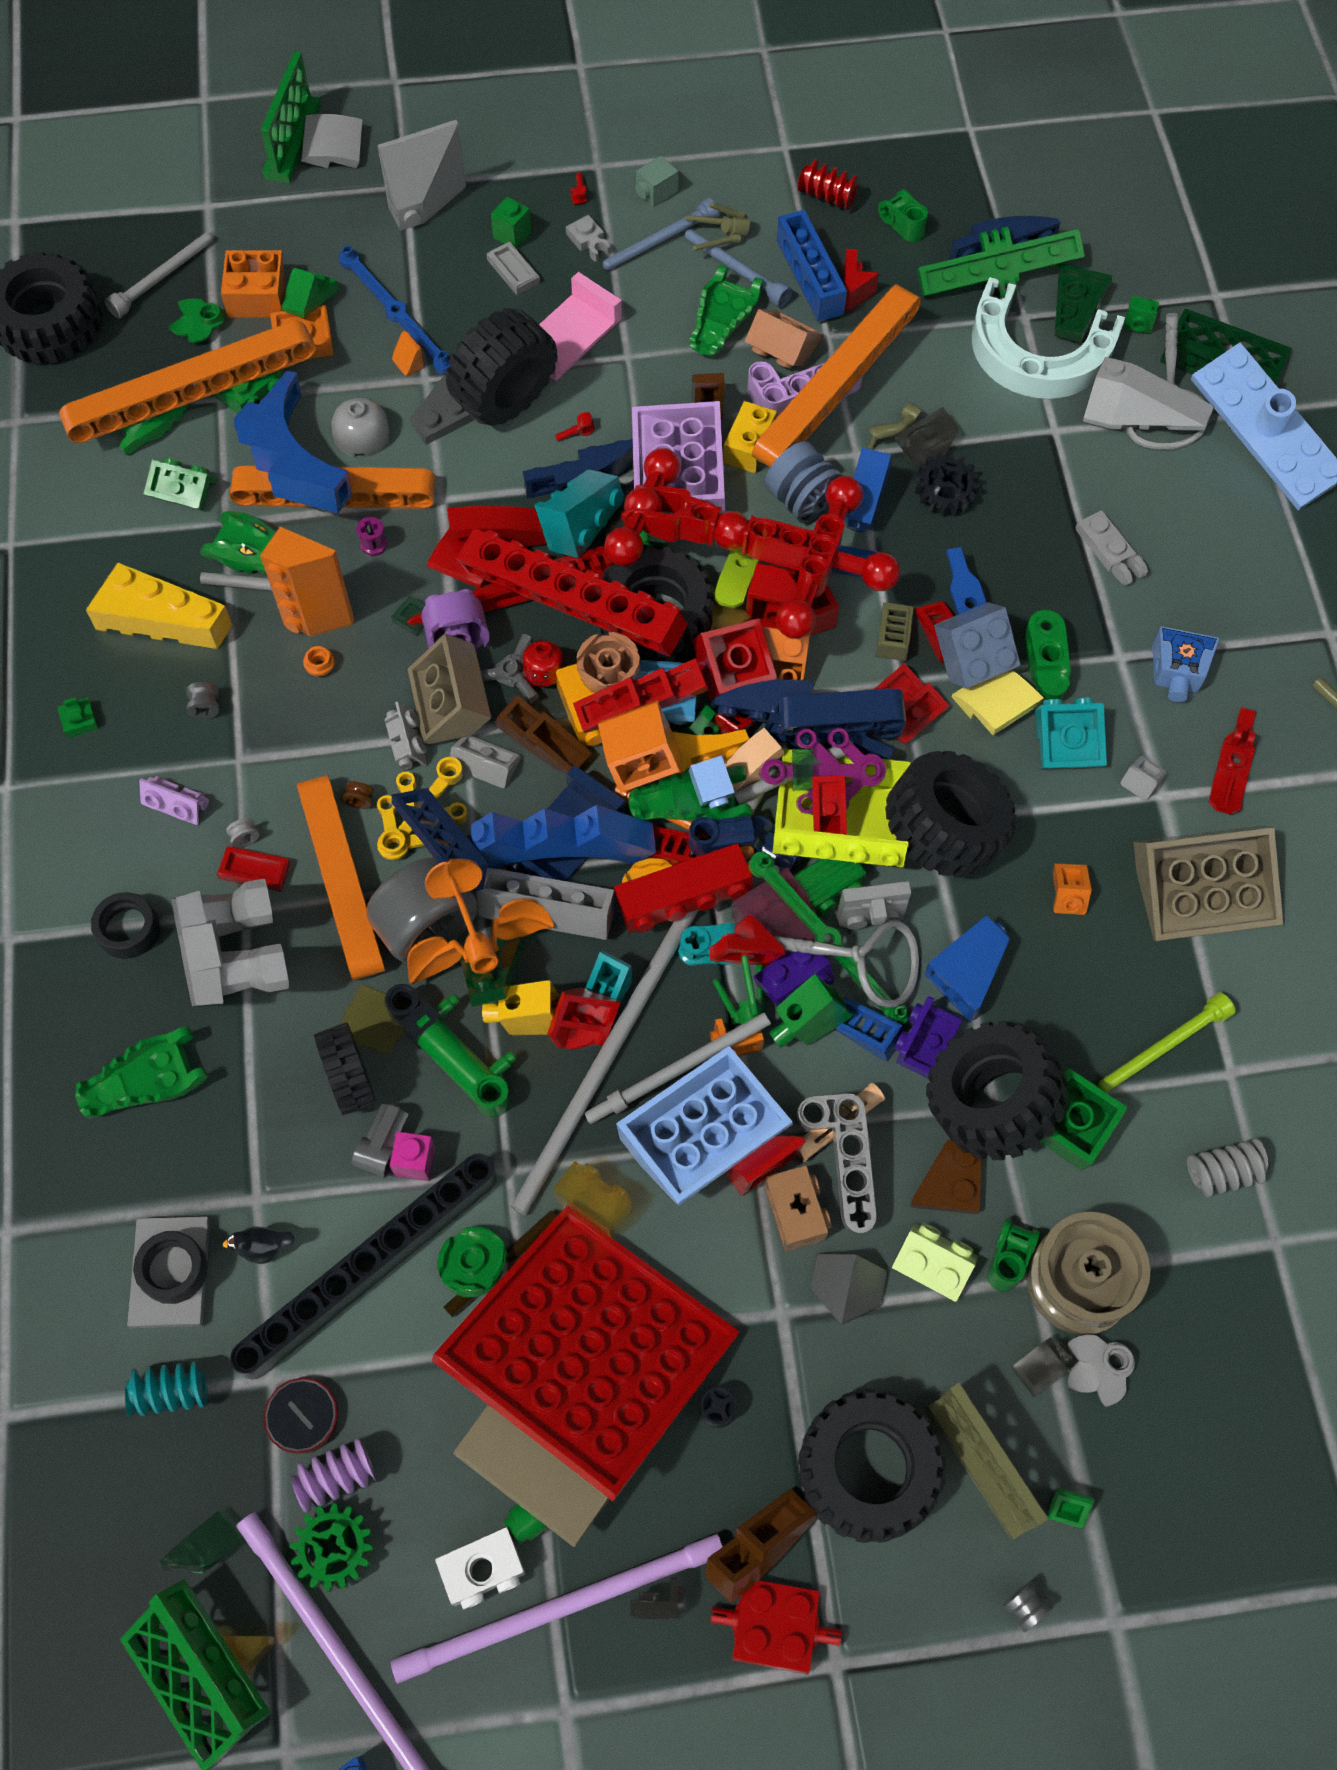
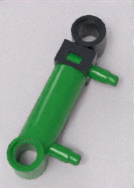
M397 984L391 987L385 996V1005L391 1020L398 1026H402L404 1034L438 1064L477 1105V1108L483 1115L493 1118L504 1114L509 1108L510 1096L506 1082L499 1076L516 1060V1056L512 1052H508L488 1068L443 1022V1018L459 1003V998L455 994L450 995L433 1008L427 1000L421 1004L419 995L412 986ZM401 1001L412 1002L410 1007L405 1010L396 1009V1006ZM494 1090L501 1093V1096L496 1101L488 1102L483 1099L484 1095L489 1091Z

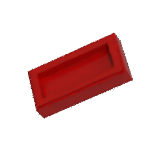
M227 846L217 876L220 880L239 884L265 879L268 890L282 892L291 862L288 858Z

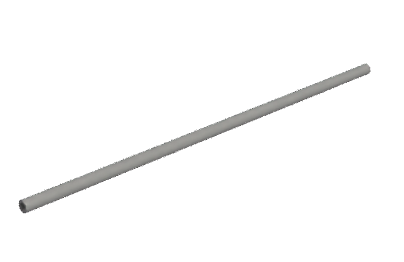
M777 741L782 749H791L792 747L789 743ZM775 765L771 766L768 771L769 775L776 774L779 768ZM765 793L741 803L751 806L752 816ZM699 909L687 913L682 919L674 921L511 1205V1208L522 1215L528 1213L680 945L681 934L690 927Z

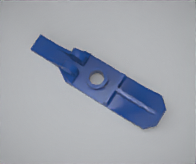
M957 547L946 550L953 577L949 589L957 615L973 609L968 608L965 602H972L974 608L985 604L986 600L980 581L968 571L962 548Z

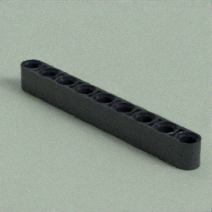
M478 1153L469 1156L241 1340L232 1349L230 1355V1363L233 1369L243 1377L254 1380L259 1379L489 1192L497 1180L492 1160L487 1155ZM485 1167L489 1170L485 1178L475 1180L471 1177L474 1169ZM451 1189L461 1192L459 1199L455 1202L449 1203L443 1200L444 1194ZM431 1212L433 1218L430 1223L423 1226L415 1223L416 1217L420 1213ZM400 1234L405 1237L404 1243L399 1248L391 1249L387 1247L388 1240L392 1236ZM369 1257L376 1259L375 1267L371 1271H359V1265L363 1259ZM342 1280L347 1282V1288L343 1294L339 1296L330 1295V1289L335 1282ZM307 1305H318L317 1314L312 1319L303 1320L301 1318L302 1310ZM279 1328H287L288 1336L286 1340L280 1344H273V1333ZM250 1352H257V1363L251 1368L244 1369L242 1365L244 1357Z

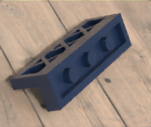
M423 788L392 794L391 803L439 863L448 862L451 859H469L480 866L482 880L471 892L483 890L488 865L487 861L430 790ZM414 802V807L407 805V803Z

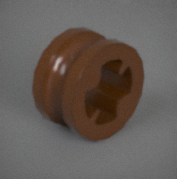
M356 781L346 784L345 789L347 792L342 797L345 804L358 809H367L371 806L369 798H372L374 795V789L371 786Z

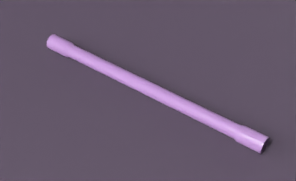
M253 1512L246 1516L236 1527L253 1552L265 1564L404 1770H430L275 1545L274 1538L257 1513Z
M718 1534L711 1535L688 1544L681 1550L429 1648H421L392 1659L390 1663L395 1681L399 1684L427 1673L436 1666L687 1568H696L706 1564L707 1558L722 1548Z

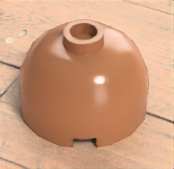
M608 632L609 635L598 637V634L582 643L577 652V671L583 685L592 693L603 690L629 677L633 680L637 679L640 672V656L635 643L627 636L617 632Z

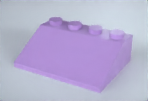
M720 401L632 407L634 489L636 485H644L647 479L643 469L646 456L657 448H668L677 454L682 466L679 478L674 483L668 485V487L687 489L690 492V496L709 502L715 507H722L721 514L726 512Z

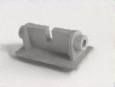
M397 701L395 702L397 710L387 712V717L384 720L389 739L394 742L401 738L400 741L391 745L395 763L397 766H400L401 770L412 768V763L416 761L423 766H428L424 754L427 752V748L417 728L419 726L418 717L412 709L406 708Z

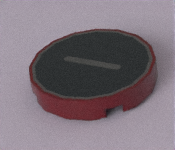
M305 1377L289 1380L276 1388L267 1401L263 1414L265 1431L271 1442L285 1452L292 1454L313 1453L326 1445L336 1431L339 1412L338 1402L331 1390L318 1380Z

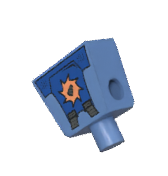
M1160 626L1152 644L1154 683L1157 686L1169 688L1168 698L1171 701L1184 702L1187 700L1188 692L1196 693L1199 691L1207 676L1219 638Z

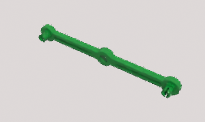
M757 852L750 858L748 863L750 872L755 877L764 878L815 935V941L826 943L824 936L828 934L833 938L831 945L844 947L841 943L842 939L839 931L834 927H827L775 870L774 860L771 855L766 852ZM834 956L862 988L858 976L857 962L852 957ZM867 972V977L874 991L880 997L892 1000ZM904 1004L894 1008H885L878 1005L883 1011V1016L900 1025L907 1022L909 1013Z

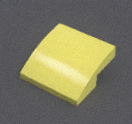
M1008 670L969 688L963 687L952 694V698L970 719L977 717L992 735H995L1041 705L1043 697L1013 670Z

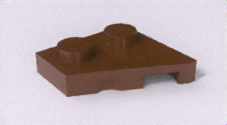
M947 1140L911 1200L910 1207L978 1214L980 1211L982 1159L973 1157L971 1153H965L957 1147L954 1141Z

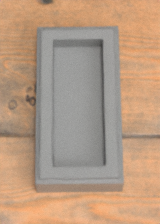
M510 241L487 253L488 262L516 295L540 284L539 275Z

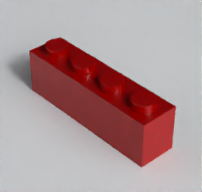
M737 843L614 886L615 899L628 933L636 931L646 932L652 929L655 924L667 920L671 922L677 921L692 911L698 909L701 911L708 910L716 906L718 902L729 898L736 900L744 897L749 891H752V874Z

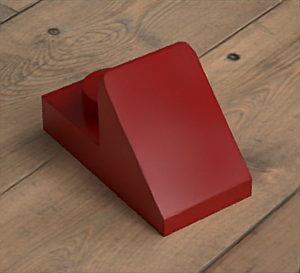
M846 249L843 284L847 290L844 312H849L871 297L877 290L879 273L862 271V262H857V249Z
M845 775L812 776L814 831L847 835Z
M749 915L735 926V933L722 936L721 940L709 948L710 961L742 964L741 957L746 955L750 965L768 966L785 954L784 947L753 915Z

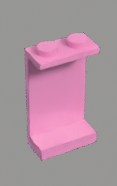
M580 272L571 278L572 295L539 324L556 343L558 359L555 363L554 374L550 376L555 381L622 320V300Z

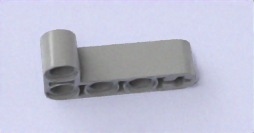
M848 1093L806 1098L799 1104L796 1111L798 1123L807 1130L832 1129L842 1223L851 1232H867L873 1228L876 1222V1206L864 1103L860 1097ZM850 1101L855 1105L857 1113L853 1120H846L841 1117L838 1111L841 1102ZM815 1104L819 1106L822 1111V1118L818 1123H810L805 1119L803 1112L806 1105ZM847 1136L857 1138L860 1143V1151L855 1156L848 1155L843 1150L842 1142ZM851 1171H857L863 1176L864 1185L859 1191L850 1190L846 1184V1177ZM866 1195V1201H859V1208L862 1213H867V1220H863L861 1227H858L856 1221L850 1220V1214L856 1213V1203H848L847 1196L860 1197Z

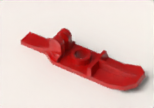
M1241 707L1234 731L1223 740L1208 801L1216 811L1232 815L1241 810L1243 795L1255 752L1253 741L1256 733L1252 732V726L1256 711ZM1231 758H1237L1240 763H1234Z

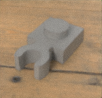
M589 215L566 226V235L581 252L589 249L590 258L593 261H599V250L604 251L606 255H610V244L604 239V232Z

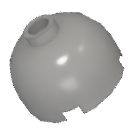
M363 397L350 398L342 402L334 411L331 420L332 436L335 445L341 452L355 457V454H364L365 457L380 452L388 444L390 432L388 418L384 410L376 402Z

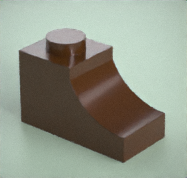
M724 373L692 375V403L720 401L721 420H723Z

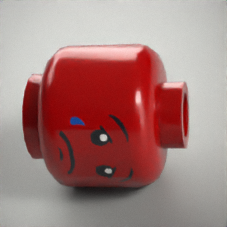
M549 641L531 643L523 653V669L527 681L540 687L556 684V671L563 668L561 649Z

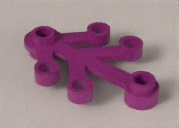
M841 728L833 729L829 732L828 743L834 748H840L854 764H840L816 740L814 731L802 729L796 734L795 740L797 745L801 748H806L821 764L784 765L779 759H768L761 764L759 770L761 779L765 783L772 785L781 783L785 778H812V776L836 775L853 777L846 785V810L849 807V801L864 785L875 786L884 779L886 774L884 761L874 754L863 755L849 741L848 733ZM805 732L811 735V742L808 745H804L800 740L801 735ZM836 732H840L843 735V742L839 745L833 741V735ZM868 764L875 766L876 771L873 776H868L865 773V768ZM773 765L777 766L780 770L776 778L770 777L768 773L769 768ZM812 788L806 794H802L797 798L796 806L802 813L808 814L813 812ZM806 797L812 801V806L808 810H804L801 806V801Z

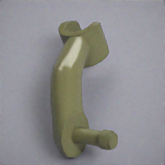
M909 402L901 413V418H903L901 421L871 427L869 433L873 436L867 448L874 449L878 438L884 439L900 435L911 425L915 426L917 423L916 419L923 410Z

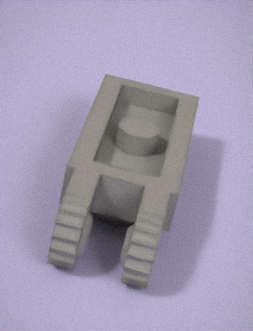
M1102 510L1077 522L1075 528L1078 534L1107 571L1112 572L1116 579L1119 580L1121 585L1126 586L1133 579L1127 566L1139 578L1148 574L1147 566L1140 555H1136V552Z

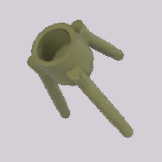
M713 202L709 204L710 208L728 215L724 216L723 219L696 215L685 216L687 221L721 225L722 232L728 236L694 245L692 247L693 251L731 242L740 243L741 237H746L749 232L750 222L744 211L733 210Z

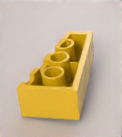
M121 563L116 564L86 609L96 630L106 632L107 629L119 630L121 634L131 636L134 633L150 635L151 639L162 641L163 638L176 639L182 644L213 649L219 648L233 626L225 605Z

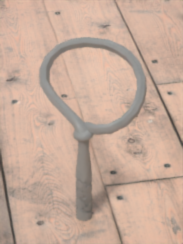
M1168 313L1166 315L1165 342L1167 381L1177 386L1174 381L1177 358L1178 314ZM1183 389V390H1185V391L1191 393L1192 395H1194V396H1196V397H1198V398H1200V399L1203 400V398H1202L1201 396H1199L1198 394L1194 393L1193 391ZM1126 425L1127 434L1134 443L1154 450H1173L1188 446L1198 440L1205 432V430H1197L1190 437L1180 441L1157 443L1139 437L1134 431V425Z
M888 920L885 924L879 926L862 947L855 945L853 948H845L818 941H804L803 939L774 936L784 947L785 951L852 957L857 962L858 976L864 992L870 1000L885 1008L900 1006L911 997L914 991L919 968L918 946L908 926L899 920ZM890 928L898 929L905 935L911 955V971L908 985L904 992L893 1000L880 997L871 987L867 977L865 955Z

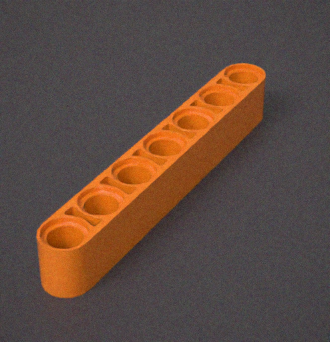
M238 466L232 471L229 498L235 504L241 506L312 507L273 496L271 482L268 479L269 472L258 470L256 466ZM338 467L348 471L352 496L343 508L423 509L429 508L434 504L436 476L428 469Z
M328 774L296 783L352 980L355 981L385 972L374 929L367 919V905Z

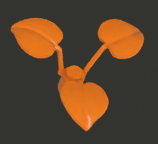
M451 859L448 862H441L428 872L425 879L426 891L433 899L451 898L455 895L470 935L466 938L464 948L456 940L447 942L444 937L437 936L424 939L415 944L407 956L409 982L412 985L433 976L457 963L462 956L465 963H470L473 972L478 974L490 972L498 964L495 953L499 950L497 937L503 940H512L530 935L542 929L554 928L552 919L547 910L538 901L530 898H520L510 901L500 908V917L492 920L491 939L482 932H476L461 893L471 891L479 885L482 880L481 868L476 862L469 859Z

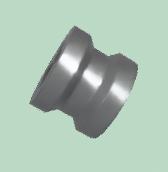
M195 682L187 687L186 696L190 700L187 703V713L189 716L196 719H210L218 715L219 705L216 699L219 693L217 686L209 682Z
M1032 1581L1023 1586L1003 1605L1008 1613H1013L1018 1618L1019 1627L1023 1632L1036 1625L1053 1608L1048 1600H1042L1039 1597L1037 1587Z

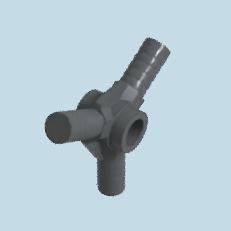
M522 634L513 654L506 656L496 664L495 668L481 670L483 682L497 680L498 683L506 686L517 687L528 703L535 702L539 695L527 681L523 669V653L526 647L532 643L533 638L527 634Z

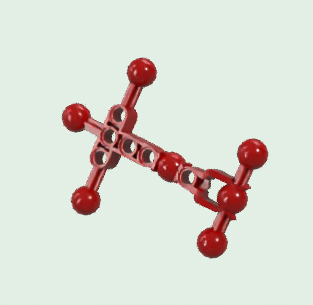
M657 448L646 456L643 469L647 479L644 485H636L635 489L626 496L624 503L625 512L621 514V519L625 524L623 527L612 530L606 536L604 543L607 558L617 566H630L641 558L644 545L640 534L643 529L645 533L668 542H676L678 539L695 543H708V545L712 546L715 540L725 550H737L742 547L741 554H748L754 559L799 571L797 592L794 599L784 602L776 613L777 628L789 639H801L808 636L814 629L816 614L811 605L814 598L824 592L833 568L862 575L864 583L874 591L892 589L899 581L901 575L900 563L887 552L874 553L869 555L867 559L840 552L845 517L847 514L856 511L863 501V487L853 477L839 476L828 484L825 497L826 503L830 508L827 514L818 518L813 531L768 518H755L752 515L748 521L738 511H726L721 514L722 507H715L709 502L690 496V492L687 489L668 487V485L674 483L679 478L682 468L680 458L668 448ZM662 510H666L673 514L662 513Z

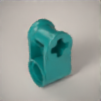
M723 923L711 926L688 927L680 937L679 958L683 963L691 966L735 964L710 961L709 948L721 940L722 936L735 933L734 929L737 924ZM690 943H695V946L698 949H693V946Z

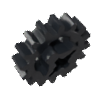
M940 452L936 460L929 456L925 464L921 463L914 483L917 484L915 494H922L921 504L930 503L929 511H933L936 507L939 508L940 515H943L945 510H949L953 516L958 508L964 512L969 504H973L980 487L976 483L979 475L976 473L971 474L974 467L973 464L967 466L963 464L965 457L962 456L955 460L954 454L950 452L948 458H944Z

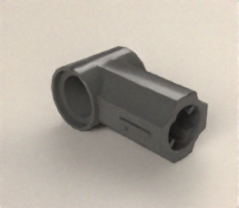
M382 1104L367 1137L361 1138L354 1151L352 1166L386 1178L391 1171L390 1161L396 1132H404L410 1119L409 1114L396 1106Z

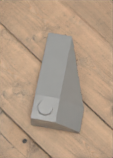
M1105 357L1096 375L1083 422L1109 429H1121L1122 425H1139V429L1149 430L1151 425L1166 426L1169 430H1205L1214 410V405L1133 363Z

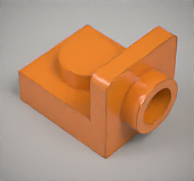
M1054 863L1052 873L1056 893L1053 905L1054 913L1085 915L1092 891L1087 865Z
M722 1018L715 1019L714 1031L710 1032L711 1042L726 1034ZM761 1030L731 1046L738 1057L762 1051L764 1038Z

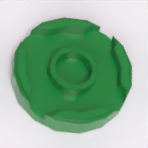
M482 1226L467 1227L460 1230L461 1233L455 1237L451 1236L444 1242L438 1253L437 1270L442 1282L452 1293L462 1297H479L488 1293L508 1270L509 1255L504 1242L493 1230Z

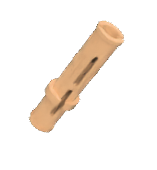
M870 1083L868 1087L856 1095L863 1101L866 1113L885 1100L883 1093L874 1083ZM850 1101L841 1102V1107L838 1110L839 1114L846 1120H853L857 1113L855 1105ZM832 1129L811 1130L802 1138L806 1143L799 1152L798 1157L803 1162H806L808 1158L833 1140Z

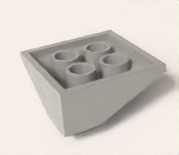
M457 120L377 145L388 208L400 231L426 223L466 187Z

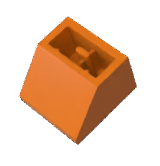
M226 250L221 297L227 317L270 318V313L283 311L282 303L286 289L282 250Z
M762 627L776 672V680H804L810 634L801 639H789L779 629Z
M658 700L598 723L607 766L620 793L680 772L683 755Z

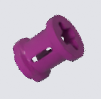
M374 517L361 519L356 526V532L361 539L360 548L362 552L371 557L383 554L387 548V541L383 535L382 522ZM368 525L370 526V529H371V532H369V533H368V529H367V526H368ZM373 541L376 543V548L373 547Z

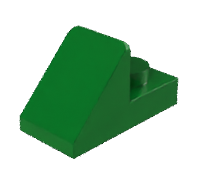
M293 268L283 299L282 310L306 318L339 290L337 280L322 274Z

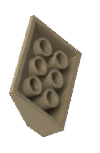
M1253 826L1134 841L1136 872L1154 941L1283 925L1274 827Z
M489 1405L486 1406L453 1453L573 1547L577 1545L610 1500Z

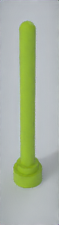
M1218 992L1207 1000L1204 1011L1099 1081L1098 1088L1106 1093L1111 1091L1212 1021L1215 1023L1226 1021L1236 1013L1232 1001L1224 993Z

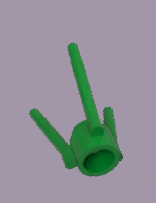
M746 955L741 957L748 1000L738 1003L739 1009L737 1011L718 979L713 980V984L730 1014L733 1026L742 1025L764 1012L768 1018L765 1007V993L757 986L758 999H756L751 970ZM756 965L757 974L758 972L763 970V966Z

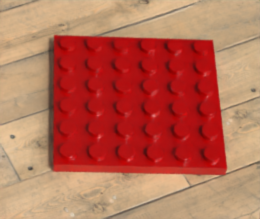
M567 1205L433 1354L432 1362L614 1502L735 1341L740 1331Z

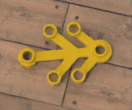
M445 757L437 764L438 778L429 788L437 800L449 785L458 783L463 777L462 765L457 758ZM449 771L456 773L453 776H445ZM401 772L396 777V784L401 793L415 790L416 781L411 772ZM403 780H411L409 785H401ZM384 795L377 801V808L380 815H382L384 832L377 841V848L383 858L399 860L408 853L409 849L421 847L424 844L416 834L410 835L413 830L405 820L397 829L394 816L397 809L393 804L390 809L382 808L384 804L391 803L392 796ZM414 802L407 803V805L414 807ZM456 802L444 808L457 825L463 824L468 818L467 808L462 803ZM460 810L463 811V814L455 817L452 815L453 812ZM392 843L400 844L395 849L388 848Z

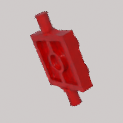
M758 1580L741 1595L735 1610L712 1606L710 1623L733 1626L732 1630L735 1641L732 1661L809 1675L812 1652L817 1642L840 1647V1637L842 1636V1629L819 1626L817 1609L820 1591Z

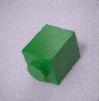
M506 197L491 213L493 238L505 244L510 241L517 249L531 234L530 209L517 201Z

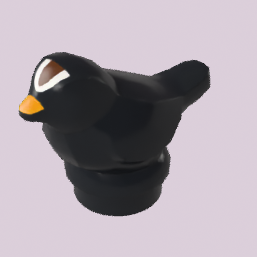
M253 1226L233 1233L229 1236L228 1240L224 1241L223 1246L248 1262L266 1264L275 1259L279 1249L292 1245L295 1237L291 1232H277L271 1228Z

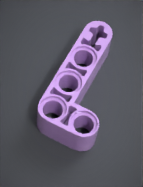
M762 361L755 362L749 368L748 395L754 404L777 411V418L825 363L780 379L771 364ZM863 376L847 395L855 393L861 388Z

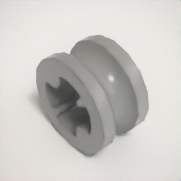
M243 818L236 820L226 828V833L231 838L230 842L233 847H247L259 838V833L254 828L255 824L252 819Z

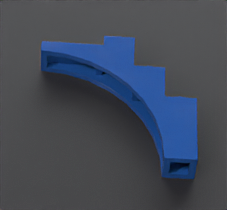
M286 371L265 398H262L260 404L248 402L236 414L234 427L237 431L239 443L251 446L256 469L269 472L268 479L271 482L273 496L339 513L352 496L349 473L311 455L297 443L288 430L292 412L301 399V391L297 373Z
M599 805L591 807L576 817L544 808L523 821L491 812L472 823L471 834L467 836L487 861L488 868L515 862L557 857H593L635 864L656 853L653 823Z

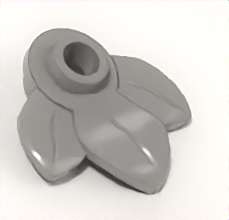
M1082 1335L1069 1341L1067 1346L1078 1362L1069 1373L1068 1387L1080 1393L1097 1391L1098 1397L1105 1407L1120 1401L1126 1393V1377L1133 1372L1135 1366V1359L1131 1350L1121 1343L1112 1342L1107 1344L1096 1335ZM1114 1355L1120 1359V1368H1114L1110 1364V1356Z

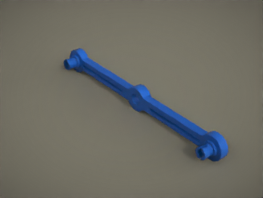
M350 245L344 246L342 248L343 251L339 254L340 265L345 269L353 271L385 307L387 318L392 322H398L411 335L416 343L432 359L434 369L438 374L446 375V369L450 366L449 360L451 355L444 350L440 351L407 314L406 305L402 301L392 298L360 262L359 253L351 248Z

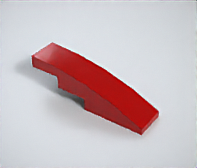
M514 506L447 508L451 539L469 537L472 530L476 528L483 532L487 530L494 531L503 540H516L524 546L547 544L536 509Z
M695 658L668 671L664 668L658 669L637 680L629 677L578 700L573 705L584 733L598 730V723L657 700L661 708L664 709L708 691L709 687L700 664Z

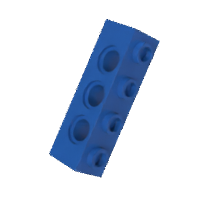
M805 210L779 216L776 241L817 321L820 322L844 315L847 290Z

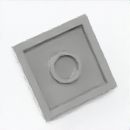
M909 881L842 890L836 915L838 927H848L855 930L867 926V924L882 925L888 920H903L911 896Z

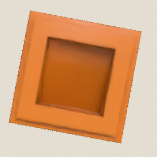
M401 332L392 360L407 377L423 369L424 362L421 347L408 332Z

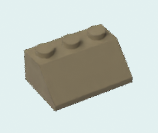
M445 633L408 668L422 740L425 744L471 736L491 719L474 644Z

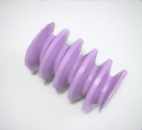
M359 1438L355 1439L354 1452H350L345 1444L340 1445L339 1458H336L328 1450L326 1451L325 1464H322L316 1456H313L311 1470H307L303 1463L299 1462L297 1463L298 1475L293 1476L291 1474L296 1497L302 1510L306 1513L311 1510V1498L318 1506H323L326 1502V1492L333 1500H337L340 1497V1486L347 1494H352L354 1492V1480L362 1488L368 1487V1474L376 1481L370 1457Z

